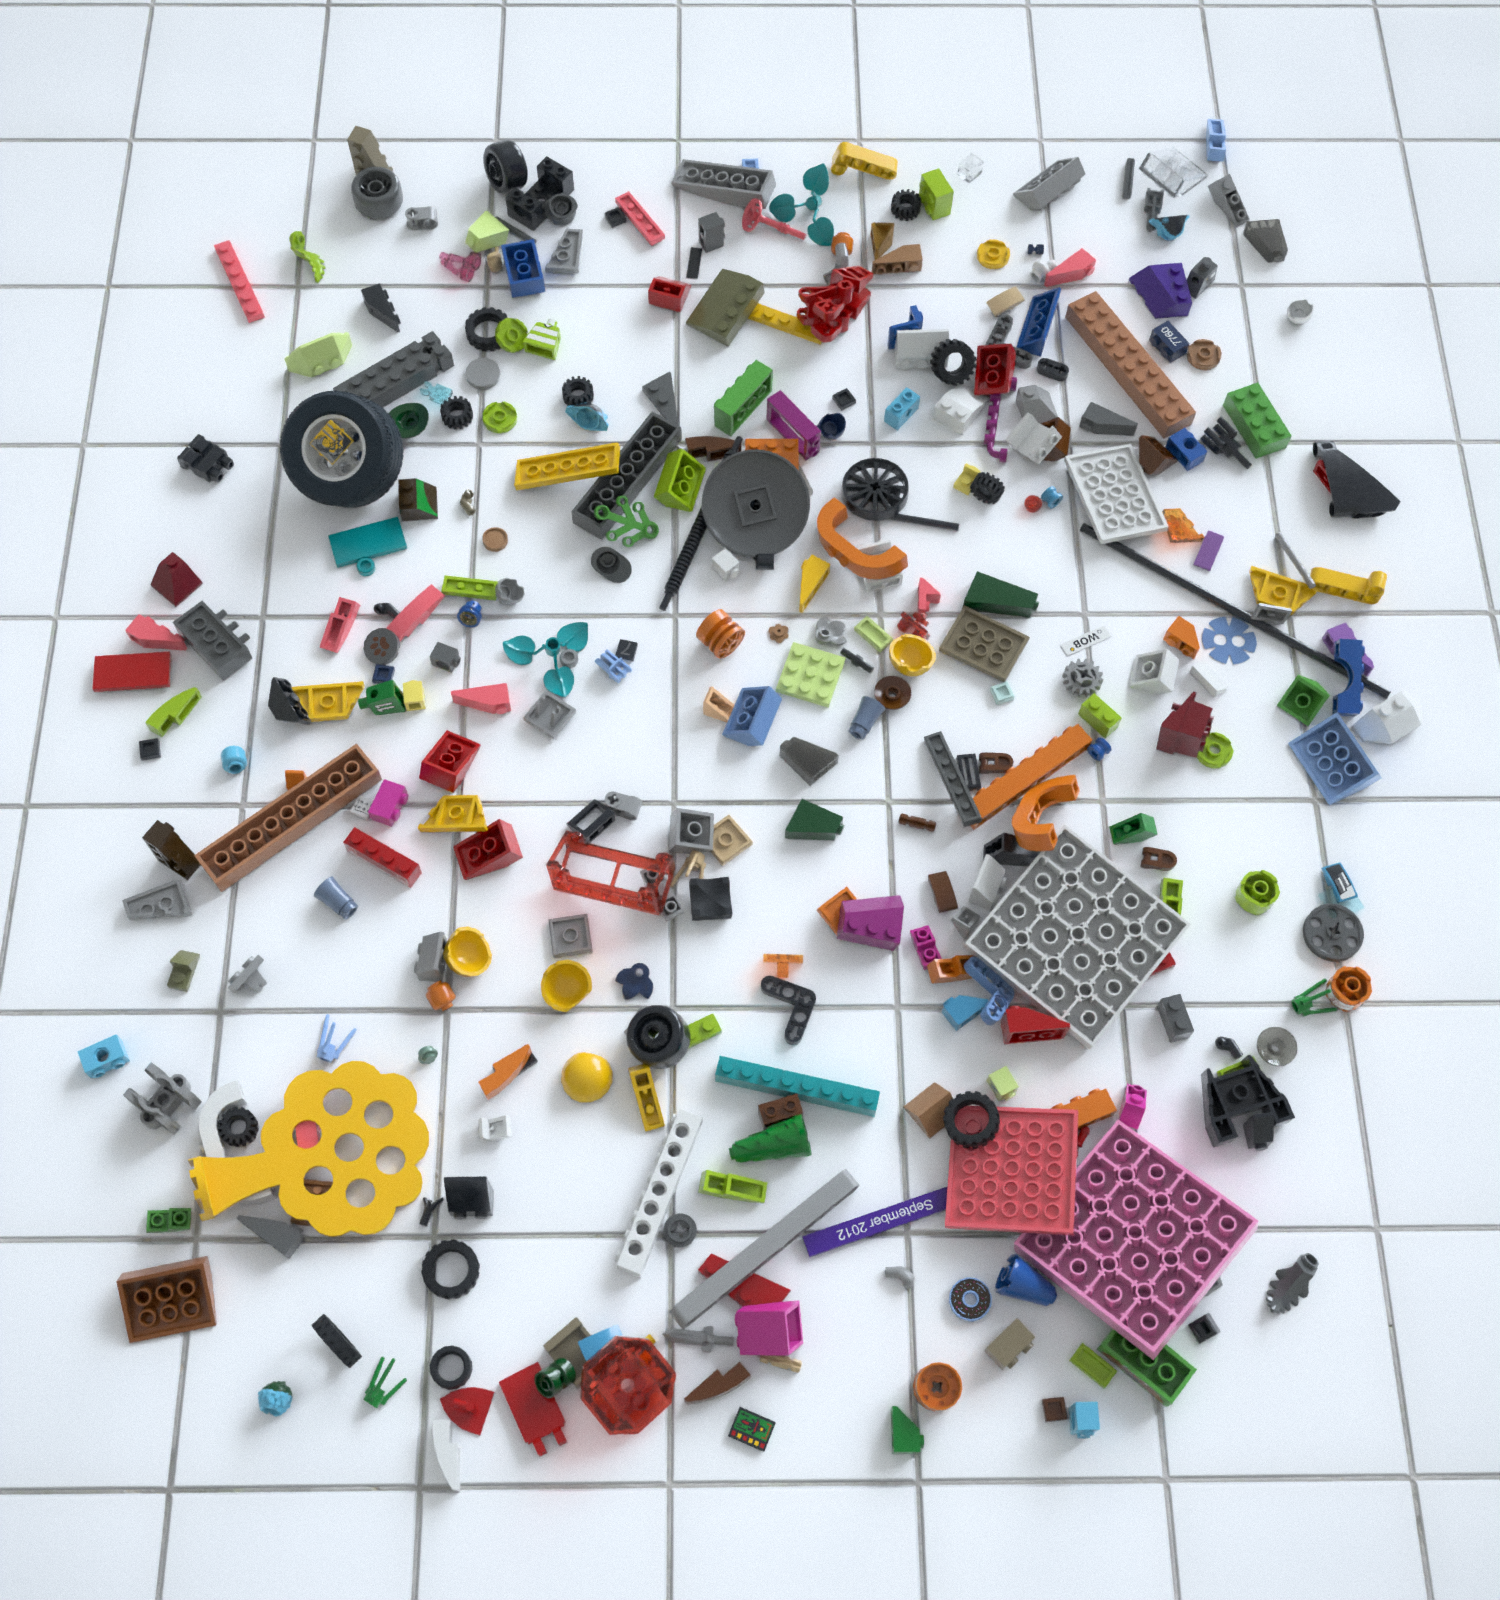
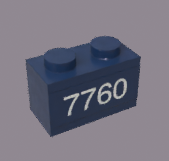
M1169 321L1152 329L1149 338L1152 346L1156 347L1169 363L1186 355L1190 345Z

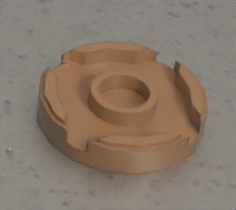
M1198 339L1190 344L1186 356L1188 362L1193 367L1200 370H1211L1220 363L1222 352L1220 347L1216 346L1213 341Z

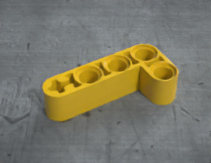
M842 142L837 146L832 156L831 173L840 176L850 167L887 180H893L897 176L898 161L894 157L848 142Z
M1314 567L1310 573L1311 578L1316 584L1315 587H1318V592L1366 604H1377L1385 592L1387 574L1382 571H1373L1368 579L1322 567Z

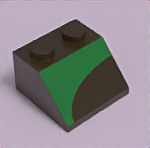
M417 478L399 479V512L402 522L438 519L437 487Z

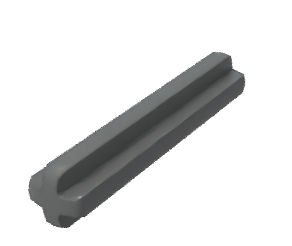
M1130 157L1127 158L1122 193L1124 199H1130L1132 195L1135 159Z

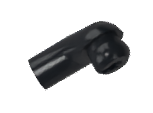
M377 603L373 608L374 612L378 615H390L393 619L400 613L391 603Z
M1220 1036L1215 1040L1216 1047L1221 1050L1230 1051L1235 1060L1243 1056L1234 1039Z

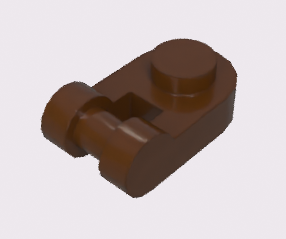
M982 752L979 754V761L981 762L979 773H1005L1013 767V758L1007 753ZM988 761H994V765L988 764Z
M1143 847L1142 849L1143 859L1140 864L1141 868L1170 871L1177 864V857L1171 851L1153 847ZM1155 856L1157 860H1151V857Z

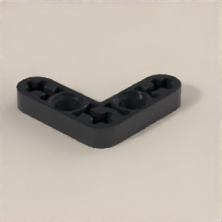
M774 976L764 977L760 987L763 994L795 1005L785 1029L784 1038L790 1045L799 1044L814 1009L816 994L810 989ZM772 982L773 987L770 990L766 989L765 984ZM779 984H780L781 987H780V991H779V994H778V993H776V992H777V989H776V988H778V986H779ZM791 988L794 994L791 997H786L783 995V990ZM797 991L800 992L801 997L805 998L807 995H809L810 1000L812 1001L804 1003V999L799 996L798 1000H795L797 997ZM796 1013H804L806 1019L803 1022H798L794 1017ZM794 1026H797L798 1029L796 1035L799 1037H794V1039H790V1034L788 1033L792 1034Z

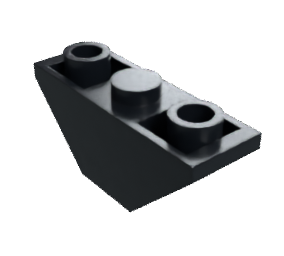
M273 677L268 707L275 719L310 725L312 722L308 717V712L303 708L299 697L292 690L291 683L287 679Z

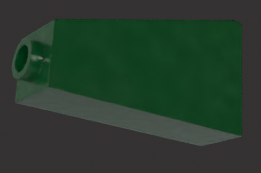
M977 571L964 599L963 607L965 605L977 612L1030 617L1032 611H1037L1040 602L1037 601L1038 593Z

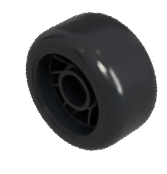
M506 139L489 144L485 148L483 164L491 186L501 194H508L515 187L522 189L528 180V169L525 157L519 146L512 140Z
M651 1005L641 1009L631 1019L626 1033V1042L631 1054L642 1064L649 1065L653 1069H666L677 1064L687 1053L691 1039L690 1029L684 1018L673 1009L664 1005Z

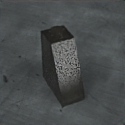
M1280 220L1247 221L1243 235L1267 263L1284 261L1288 247Z
M794 736L790 740H785L780 745L779 756L809 786H812L838 764L839 755L836 752Z

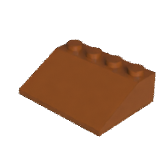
M208 1256L125 1272L116 1281L129 1343L217 1325L213 1280Z

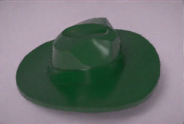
M420 403L401 404L389 412L399 429L401 437L404 439L418 436L425 430L428 424V410Z

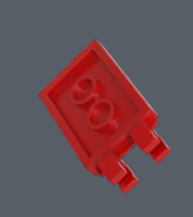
M536 1362L499 1381V1385L525 1443L529 1445L533 1443L538 1456L541 1457L547 1454L541 1438L553 1432L559 1446L567 1443V1440L561 1429L565 1426L566 1421L555 1397L546 1398L542 1396L535 1386V1375L542 1370L539 1362Z

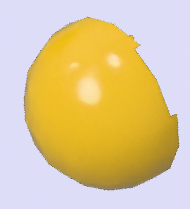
M904 634L894 639L890 644L889 659L894 669L905 676L913 677L923 675L929 671L935 662L936 653L927 640L920 636Z
M468 926L459 927L451 934L443 952L447 966L457 975L464 977L482 974L488 969L492 960L490 947L484 938V934Z
M572 960L557 961L550 965L543 973L541 995L545 1002L555 1010L562 1012L571 1010L592 991L591 976L587 969L579 962Z
M586 1052L576 1053L566 1061L561 1073V1084L564 1091L571 1099L578 1102H593L602 1098L609 1091L613 1081V1071L610 1063L601 1056Z

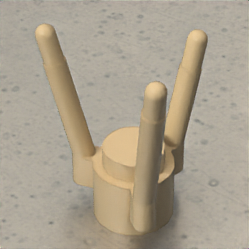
M691 851L689 857H686L684 864L671 882L670 887L675 885L686 867L688 869L685 877H688L692 870L698 871L700 869L699 879H703L706 867L704 862L705 855L699 851Z

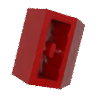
M661 276L654 277L648 290L649 304L681 312L691 289V284Z

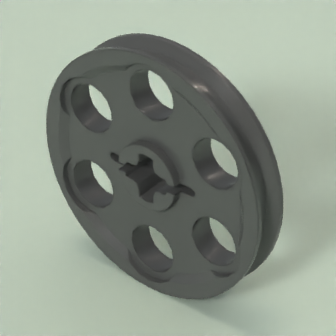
M1323 904L1313 909L1306 917L1303 924V938L1308 948L1319 958L1330 962H1341L1350 959L1361 948L1364 940V930L1361 921L1350 909L1339 904ZM1333 910L1336 913V918H1329L1326 911ZM1317 919L1320 922V927H1313L1310 920ZM1344 920H1351L1354 923V928L1346 927ZM1338 924L1337 928L1335 929L1336 935L1330 939L1331 930L1334 929ZM1314 937L1320 938L1322 946H1316L1312 939ZM1353 938L1356 941V946H1349L1346 939ZM1331 947H1337L1340 950V955H1333L1330 951Z

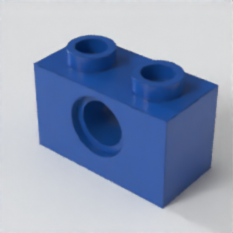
M1186 428L1171 435L1165 446L1178 459V462L1187 472L1204 462L1208 452L1204 445L1200 444Z

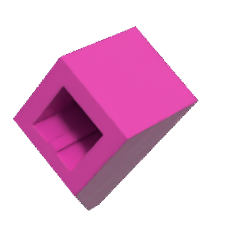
M1135 1084L1126 1085L1118 1120L1128 1127L1138 1130L1146 1109V1089Z

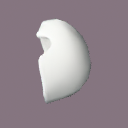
M1307 299L1292 301L1287 307L1289 320L1296 324L1308 322L1314 313V304H1310Z

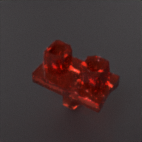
M904 611L901 613L902 619L897 624V628L905 634L912 627L915 630L912 635L928 640L931 635L921 626V624L925 627L929 625V622L926 620L927 614L922 612L919 615L917 612H914L912 615L916 619L914 620Z

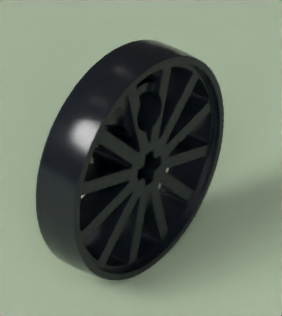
M868 458L858 461L844 475L841 486L842 500L847 509L857 517L870 521L889 519L897 515L907 503L909 496L907 476L897 464L886 459ZM867 468H874V479H872ZM878 468L885 469L880 478L877 479ZM860 471L864 478L858 476L855 473ZM890 473L896 475L886 480ZM849 480H852V481H854V482H856V483H858V484H847V483H848ZM898 482H902L903 486H898V485H893V484H896V483H898ZM848 491L857 492L850 496L847 494ZM864 498L859 506H857L854 503L855 501ZM869 502L873 503L872 511L864 509ZM877 502H880L885 510L877 511Z

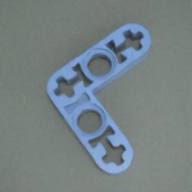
M973 956L964 963V969L991 994L980 1015L984 1023L993 1026L1001 1019L1015 993L1006 981L978 957Z

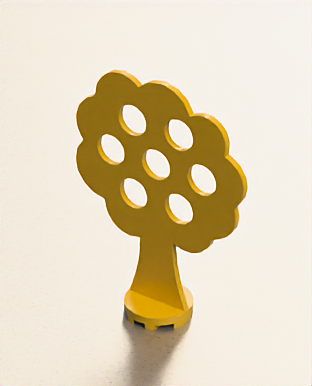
M350 1061L341 1064L332 1073L323 1070H310L296 1076L288 1085L284 1094V1108L273 1113L264 1122L261 1130V1144L265 1152L242 1157L198 1156L188 1159L190 1166H194L193 1170H189L190 1178L197 1189L193 1191L194 1197L200 1209H204V1213L199 1214L201 1221L214 1219L236 1203L266 1189L280 1186L278 1195L281 1207L285 1212L297 1220L308 1221L322 1235L337 1237L350 1231L361 1235H374L384 1230L392 1222L396 1208L407 1206L414 1202L420 1195L423 1185L421 1173L416 1165L424 1158L429 1147V1131L425 1121L414 1113L417 1106V1092L413 1083L405 1076L396 1073L381 1074L373 1065L364 1061ZM336 1089L346 1091L352 1098L350 1110L341 1116L330 1115L323 1107L325 1096L330 1091ZM374 1102L387 1103L393 1111L392 1121L383 1128H373L364 1119L366 1108ZM304 1121L315 1122L321 1129V1139L312 1148L304 1149L298 1147L293 1141L292 1134L295 1127ZM346 1134L358 1136L364 1144L362 1155L354 1161H343L335 1153L337 1140ZM387 1147L398 1148L405 1156L404 1167L395 1174H385L376 1165L378 1154ZM315 1167L326 1168L333 1176L331 1188L322 1195L311 1194L304 1186L305 1175ZM363 1179L369 1181L375 1189L373 1201L365 1207L352 1206L346 1199L348 1186L356 1180Z

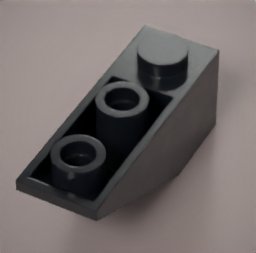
M380 283L361 289L363 301L368 312L397 333L400 332L399 324L401 322L398 314L394 315L395 309L392 301L388 302L387 300L389 299L387 290H383Z

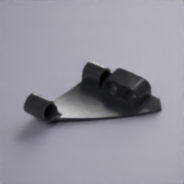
M1333 440L1315 441L1313 443L1314 457L1322 458L1332 496V501L1329 505V513L1332 518L1351 516L1353 519L1379 517L1386 512H1393L1397 509L1401 501L1368 471L1338 450Z

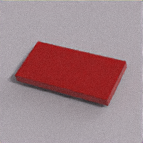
M169 651L95 656L92 689L94 692L169 688L172 654Z

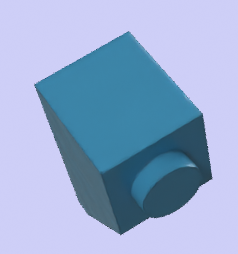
M962 995L956 998L951 997L943 1003L944 1006L941 1013L953 1028L958 1031L981 1014L988 999Z

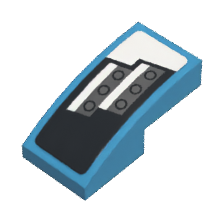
M1340 862L1321 868L1327 886L1332 887L1337 903L1358 897L1348 873Z

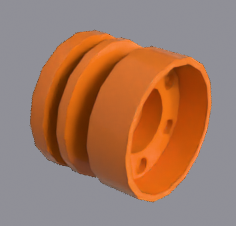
M718 609L708 615L696 632V638L705 646H709V650L719 659H723L734 652L745 637V630L735 621L732 622V618L722 609Z
M942 1362L931 1363L920 1369L913 1382V1393L917 1402L925 1409L931 1411H943L954 1406L960 1399L963 1389L962 1380L958 1372L949 1364ZM932 1382L935 1384L940 1383V1393L931 1390L933 1388Z

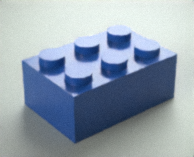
M534 239L501 245L512 298L545 292L544 278Z

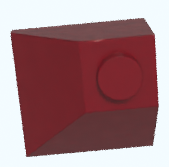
M172 552L159 563L150 585L177 607L199 588L203 582L184 560Z

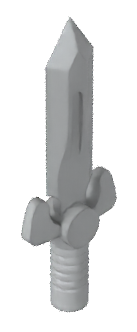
M713 1326L703 1328L704 1331L710 1333L708 1335H705L703 1331L675 1328L662 1333L670 1342L695 1345L708 1343L707 1346L701 1347L705 1352H711L712 1345L714 1344L733 1346L734 1337L714 1335Z

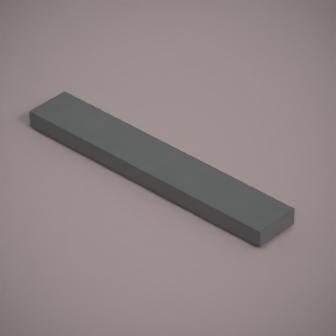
M942 731L924 736V742L963 827L982 822V817Z

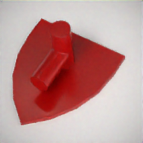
M477 1387L461 1388L448 1393L440 1398L445 1413L453 1423L467 1432L481 1436L495 1392Z

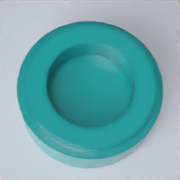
M362 558L356 564L357 571L362 576H370L375 572L374 561L370 558Z

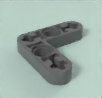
M1004 314L998 318L986 345H993V343L1006 344L1005 341L1013 325V318L1010 315ZM1001 333L1003 337L997 338L995 337V334ZM1013 346L1017 355L1015 366L1021 369L1029 368L1033 359L1031 353Z

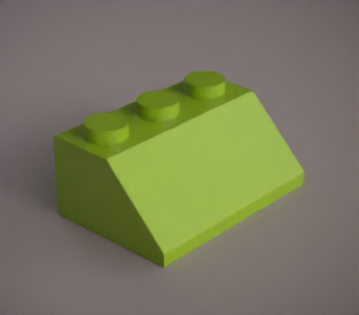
M682 448L668 453L653 497L666 507L692 512L706 467Z

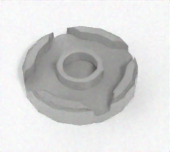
M489 358L473 360L466 367L465 372L467 382L472 387H478L483 390L495 386L501 375L498 364Z

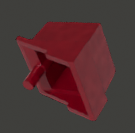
M1193 691L1182 705L1173 702L1171 709L1175 711H1172L1161 724L1156 750L1172 755L1176 752L1197 758L1199 751L1203 752L1215 716H1212L1213 708L1195 701L1197 692Z

